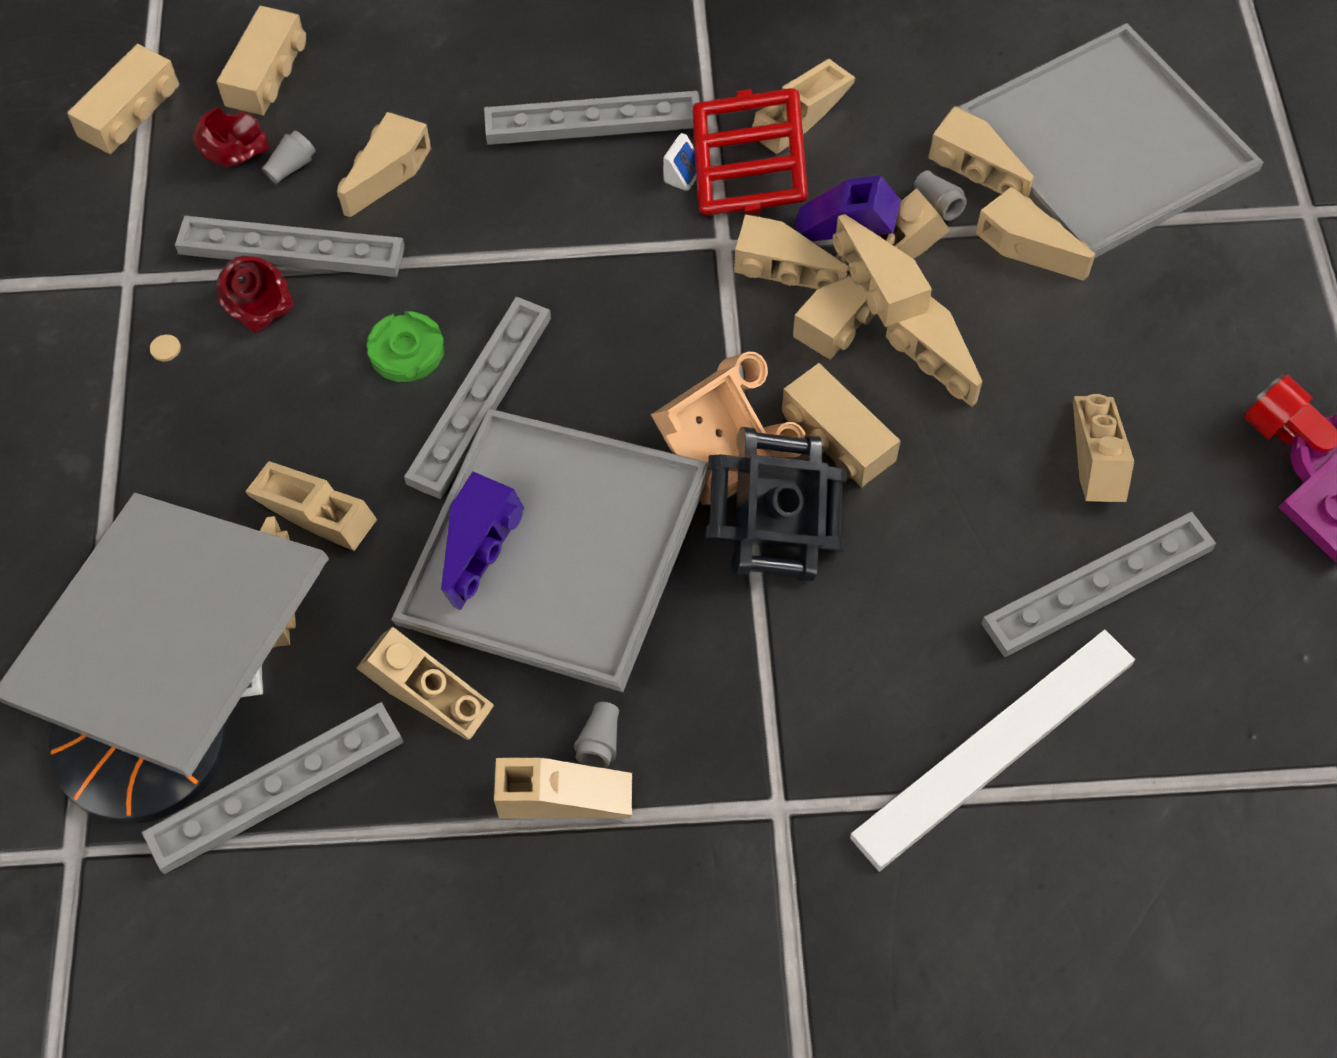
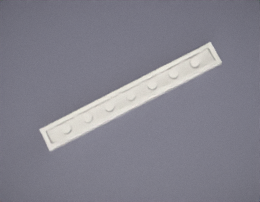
M1103 630L853 831L850 839L880 872L1130 668L1135 659L1106 630Z

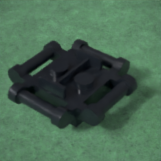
M741 427L736 440L739 456H708V469L712 470L709 525L705 526L704 539L735 542V551L731 559V570L735 575L747 576L749 572L797 576L800 581L812 582L817 574L818 550L823 552H844L845 539L841 538L842 486L847 483V470L828 467V463H821L822 440L820 436L806 434L804 438L758 433L755 428ZM757 449L801 454L804 461L757 455ZM728 471L738 472L736 527L726 526ZM753 545L800 548V557L798 560L754 556L752 555Z

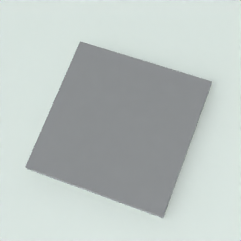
M1127 23L958 107L988 122L1034 176L1029 198L1048 216L1059 221L1062 227L1074 237L1085 242L1096 253L1095 258L1258 172L1263 164V161Z
M488 408L391 620L395 625L623 692L711 473V470L708 469V462ZM476 472L513 488L522 502L524 510L520 523L509 532L501 545L498 558L494 563L489 564L482 575L476 593L472 598L467 599L461 610H458L452 606L441 590L451 504L471 473Z
M134 492L0 681V702L190 777L329 558L323 550Z

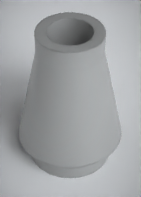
M294 130L290 135H284L268 162L261 169L272 182L278 184L282 179L311 162V156L316 150L301 133Z
M924 171L916 178L915 188L921 192L942 219L950 221L957 218L963 212L967 199L962 188L935 176L930 171Z
M597 702L594 705L591 716L574 744L575 757L581 765L606 769L609 767L610 762L616 758L619 709L615 705L608 702Z

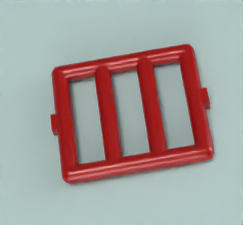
M789 88L753 94L751 89L737 91L736 97L697 102L693 105L692 116L700 214L710 216L746 211L747 215L761 214L762 208L803 203L807 200L808 187L800 94L797 89ZM786 104L787 122L708 134L707 116ZM789 138L790 155L710 167V148ZM791 170L793 189L713 200L712 181Z

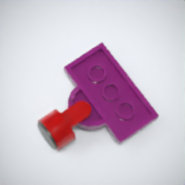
M1281 374L1244 409L1245 415L1243 417L1266 440H1270L1276 434L1283 442L1291 446L1290 458L1292 465L1303 484L1278 508L1337 564V413L1334 416L1324 417L1309 403L1313 397L1289 374L1286 376Z

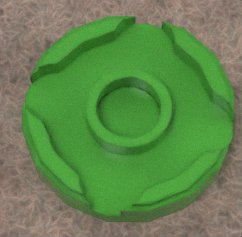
M414 311L404 312V315L396 317L394 314H391L374 325L367 337L368 357L374 370L384 378L396 382H413L428 376L439 366L444 356V339L438 324L427 315Z

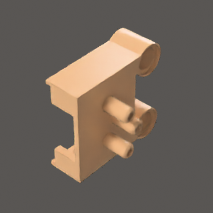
M745 352L724 359L719 364L715 373L651 414L673 454L708 462L709 455L739 456L736 440L741 427L755 428L758 433L799 438H804L806 435L802 427L794 422H785L765 428L761 425L743 392L744 390L761 386L768 375L766 361L756 352ZM740 365L745 370V380H743L740 376ZM757 449V455L791 459L801 455ZM712 470L700 498L702 505H710ZM728 471L727 498L737 492L738 472Z

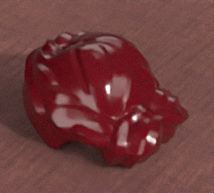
M214 108L199 119L193 132V142L202 154V157L210 160L212 164L223 167L238 166L252 156L260 155L270 149L266 133L260 128L257 119L252 117L251 113L247 114L244 111L231 115L224 114L221 108Z
M247 255L235 257L226 264L218 276L216 285L218 303L226 313L241 321L252 332L257 333L264 330L273 319L283 317L293 309L292 295L289 293L288 283L282 277L281 271L274 267L272 262L261 257ZM240 277H243V280L241 282H238V279Z

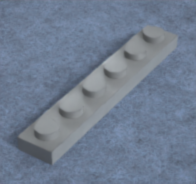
M698 91L484 107L487 145L692 129V107L695 103L699 102Z
M184 216L175 243L177 252L180 255L233 260L235 257L242 255L257 256L276 265L391 277L398 276L405 248L403 238L193 216Z
M519 297L514 299L405 474L406 485L436 498H443L464 462L487 409H497L551 320L549 309Z
M1190 512L984 616L982 626L1005 658L1211 552L1216 542L1193 512Z
M382 702L146 829L142 834L159 869L165 875L403 743L402 737Z

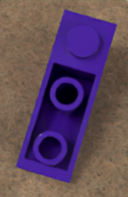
M881 175L847 179L801 206L794 230L810 241L831 240L833 235L836 234L838 216L846 214L876 235L893 234L901 200Z
M476 472L471 473L451 504L441 590L452 606L458 610H461L467 599L472 598L476 593L482 575L489 564L494 563L498 558L501 545L509 532L520 523L524 506L513 488Z

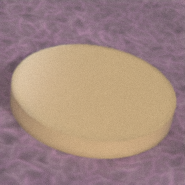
M161 335L155 338L150 345L152 356L156 360L163 362L174 359L181 350L179 340L172 335Z

